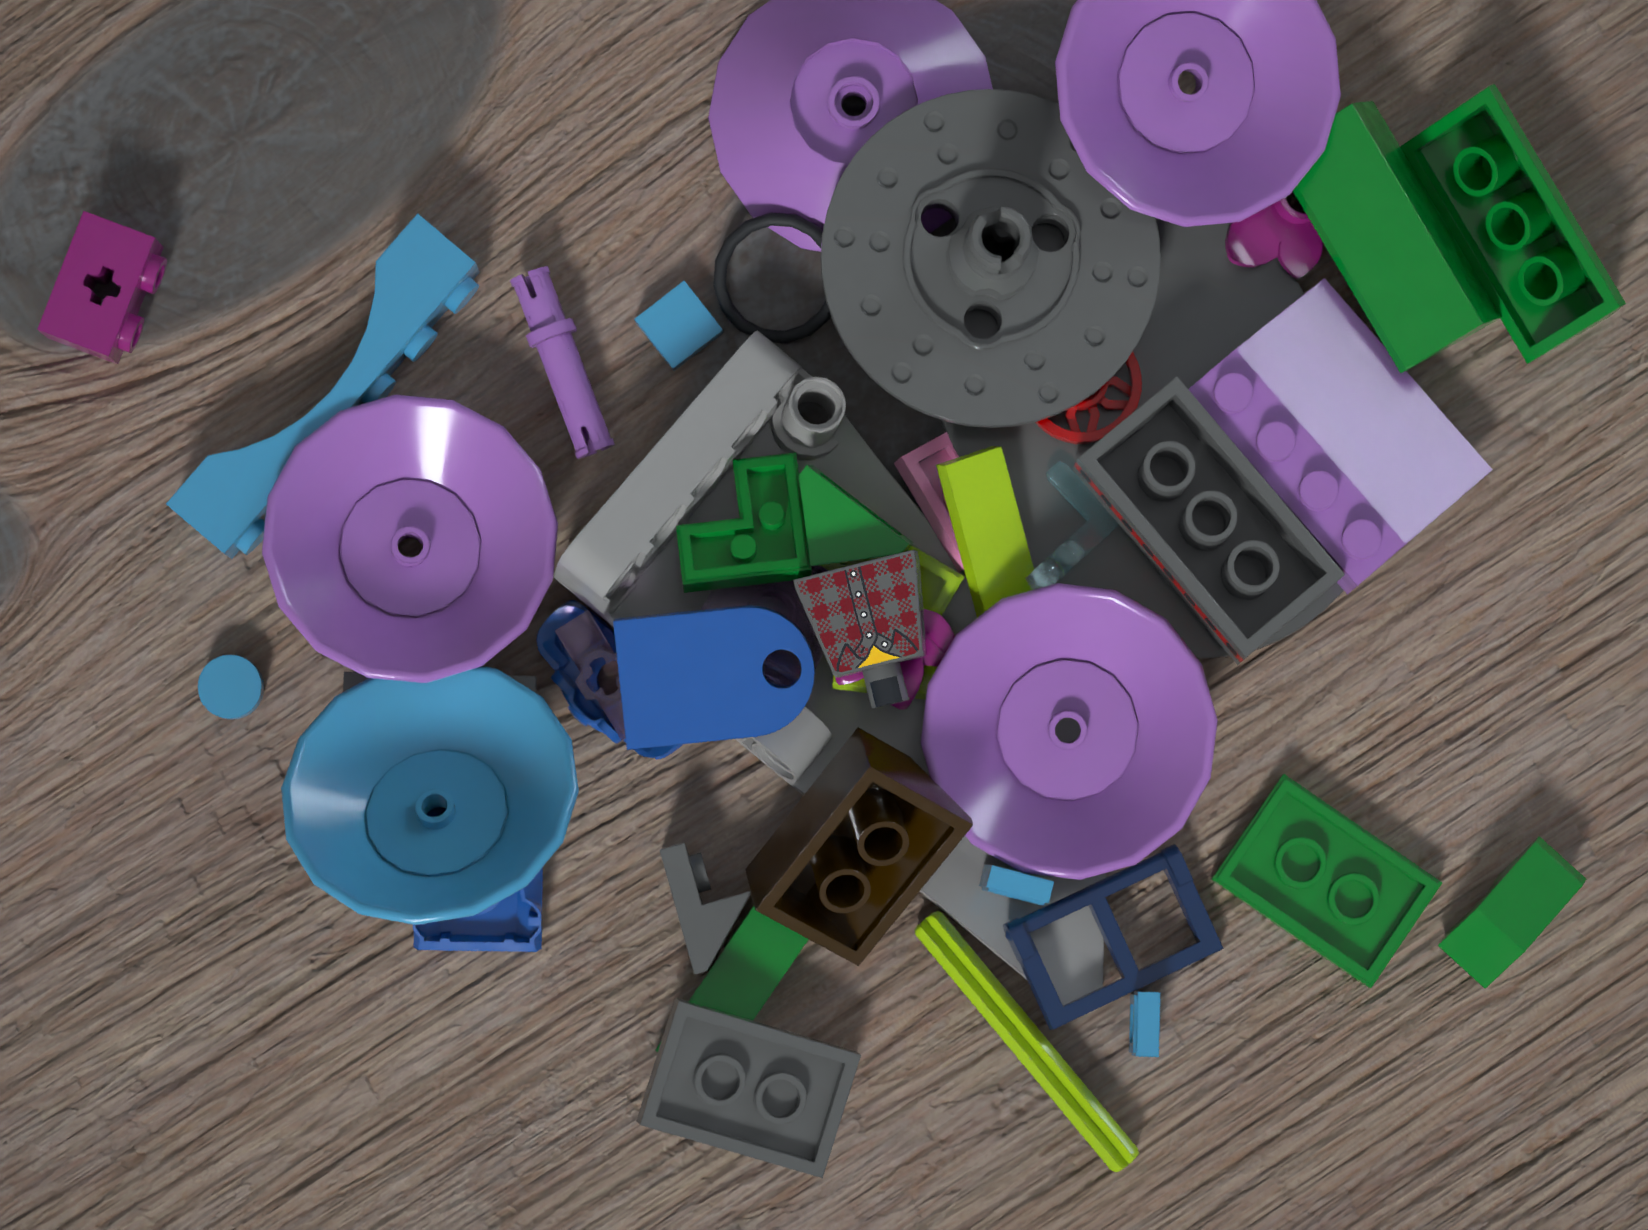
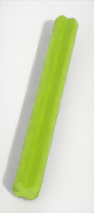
M936 911L920 922L914 930L917 938L1108 1168L1117 1173L1132 1163L1139 1154L1136 1145L945 915Z

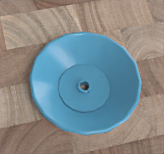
M481 666L429 683L368 678L336 695L298 738L281 787L286 840L315 886L360 915L420 925L474 916L526 887L562 845L579 788L572 740L545 699L499 669ZM434 808H446V811L440 816H427V813Z

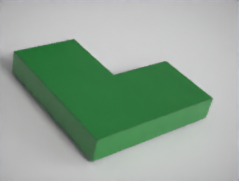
M796 452L732 460L739 518L676 525L684 593L792 581L812 575Z

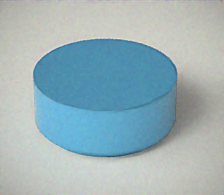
M222 655L211 660L203 668L198 680V694L202 704L212 714L224 719H240L251 714L259 706L264 694V681L258 668L249 660L237 655Z

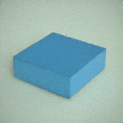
M685 281L681 282L634 319L635 323L673 371L724 333L721 326Z
M984 864L979 886L982 887L983 891L1044 906L1045 903H1049L1054 881Z
M1133 991V994H1130L1129 1052L1132 1053V1056L1159 1057L1161 992Z

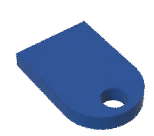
M745 605L616 618L613 620L627 750L749 738L771 734L791 723L801 713L811 695L815 675L811 647L799 627L788 617L773 609ZM776 650L792 652L801 663L799 677L789 685H775L764 675V660L770 653Z

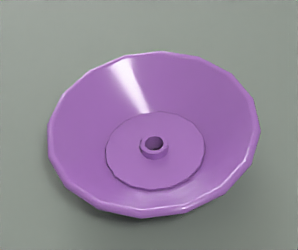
M770 0L748 15L719 60L708 119L720 172L752 218L770 212L796 214L819 226L823 231L826 213L833 192L843 172L861 147L886 123L910 108L946 94L993 88L985 55L955 13L936 0ZM850 96H857L865 102L866 109L858 116H849L843 111L842 102ZM933 208L921 215V222L924 229L930 234L953 217L943 209ZM768 227L799 248L821 252V248L810 236L793 227Z
M1077 0L1071 7L1055 61L1060 121L1086 172L1130 210L1182 227L1241 222L1289 196L1325 151L1341 98L1336 38L1317 0ZM1183 71L1190 72L1196 80L1195 90L1190 95L1182 92L1178 85L1179 75Z
M392 395L339 411L294 447L267 497L262 555L279 608L318 653L367 678L429 683L483 666L527 630L553 581L558 522L541 469L504 426L454 400ZM407 538H414L421 543L423 549L415 557H406L398 550L400 542Z
M1056 583L1002 598L955 635L927 685L920 743L932 780L971 817L973 826L965 836L972 845L1022 873L1082 880L1136 865L1183 828L1211 778L1218 719L1201 662L1166 618L1116 590ZM1073 718L1078 722L1080 732L1074 741L1063 742L1057 738L1055 727L1061 719Z

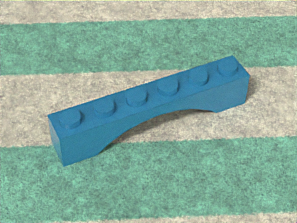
M417 213L376 261L375 294L367 329L352 362L331 392L303 418L276 435L238 450L208 455L166 505L229 558L233 559L240 550L245 555L250 554L263 540L267 497L294 447L339 411L388 396L396 384V381L391 377L393 372L406 357L412 362L418 360L438 335L432 329L437 321L448 309L454 314L458 313L478 290L479 284L474 281L475 277L480 273L476 262Z

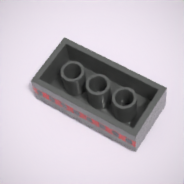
M1175 377L1082 454L1072 469L1237 665L1345 575L1178 377Z

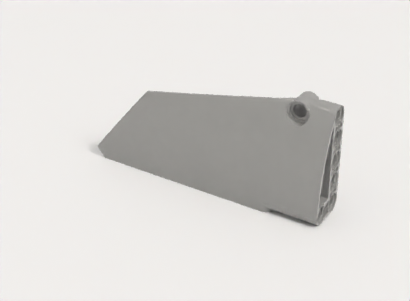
M757 330L742 344L571 542L560 557L553 577L613 627V620L616 618L745 605L770 608L792 620L805 635L813 654L815 675L809 700L801 713L782 729L764 736L735 740L803 796L858 727L910 756L929 775L920 743L926 700L914 698L910 706L905 710H899L892 705L871 709L868 693L832 689L833 673L800 601L793 580L689 593L683 592L676 525L739 518L732 460L796 452L799 474L806 465H814L913 541L912 545L957 571L926 517L844 415L846 401L841 389L836 383L827 378L812 377L802 369V366ZM804 402H815L821 405L826 410L829 421L819 425L805 421L799 413L798 405ZM820 565L811 566L812 575L829 571ZM966 577L942 616L950 625L954 635L977 618ZM776 650L770 653L764 660L763 672L771 683L785 686L793 683L799 677L801 663L792 652ZM1063 718L1055 727L1057 738L1063 742L1074 741L1080 732L1079 724L1073 718ZM964 836L920 892L1027 980L1009 941L1005 937L1003 924L1015 918L1019 919L1094 884L1106 878V873L1082 880L1028 874L1054 881L1049 903H1045L1044 906L983 891L979 884L984 864L1017 872L1020 871L972 845L967 837ZM1089 906L1030 933L1062 1005L1103 987L1104 939Z

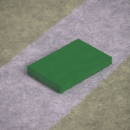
M1285 774L1280 776L1210 879L1367 988H1372L1442 885L1440 880Z

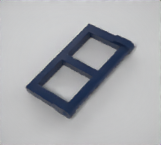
M1175 844L1160 850L1159 853L1140 861L1136 865L1125 868L1019 919L1015 918L1003 924L1005 937L1009 941L1016 959L1022 967L1050 1030H1054L1224 949L1193 883V878L1183 855ZM1164 870L1196 943L1138 970L1106 897ZM1089 906L1121 978L1070 1003L1062 1005L1030 933Z

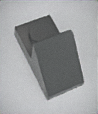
M685 843L660 849L694 974L706 972L711 967L751 895V891L703 905L700 893L711 890L702 854L697 853L689 856Z

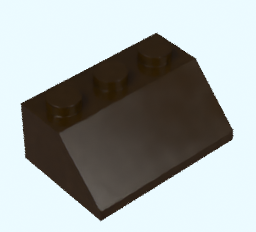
M858 727L745 869L755 910L859 966L973 826L972 819L910 756Z

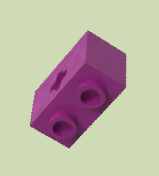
M83 211L37 330L48 339L119 364L123 351L132 353L141 336L144 317L138 316V312L146 292L155 294L162 282L167 266V258L161 257L164 247L153 236ZM113 275L112 281L120 288V293L117 298L106 296L101 305V299L93 292L94 287L97 283L107 285Z

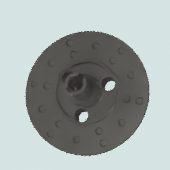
M981 89L946 94L925 101L898 115L869 138L855 154L833 192L822 233L820 260L826 303L833 323L855 361L871 379L907 406L931 417L965 426L994 428L1018 426L1055 416L1076 406L1094 394L1114 376L1139 343L1149 322L1159 286L1161 253L1156 218L1130 210L1086 172L1060 121L1058 103L1017 91ZM933 208L943 209L953 217L955 230L950 235L944 237L929 234L922 225L921 215ZM1042 223L1053 224L1063 234L1064 247L1053 252L1041 250L1033 241L1032 228ZM992 234L997 243L1008 241L1011 245L1012 257L1001 262V256L993 255L987 251L982 243V237ZM975 309L986 310L995 317L998 323V332L988 339L973 337L964 325V316Z

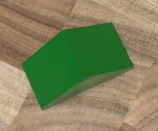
M806 465L799 474L811 566L890 556L908 551L914 543L814 465Z

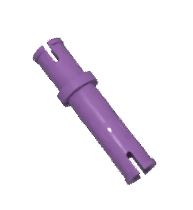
M544 266L528 271L529 276L518 275L512 278L510 282L512 287L515 288L531 331L526 335L530 348L537 347L576 450V458L581 459L596 454V450L601 449V451H604L614 446L615 443L613 438L611 439L574 342L572 334L577 331L574 321L571 318H565L549 275V268Z

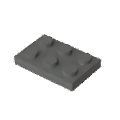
M675 998L636 1121L641 1126L823 1178L861 1055L847 1048Z

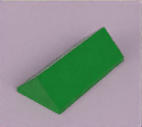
M1495 84L1488 86L1400 146L1499 312L1501 321L1527 364L1607 319L1626 304Z
M1373 101L1352 103L1337 112L1325 151L1293 192L1399 372L1403 373L1494 323L1501 316Z

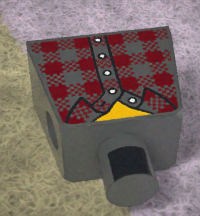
M910 550L793 580L797 594L834 677L840 678L862 672L871 709L909 700L900 662L927 656L921 569L918 552Z

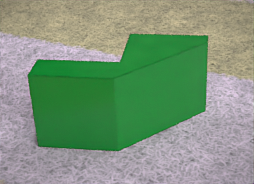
M1538 836L1498 875L1486 895L1444 935L1438 947L1486 989L1529 948L1584 885L1587 879Z

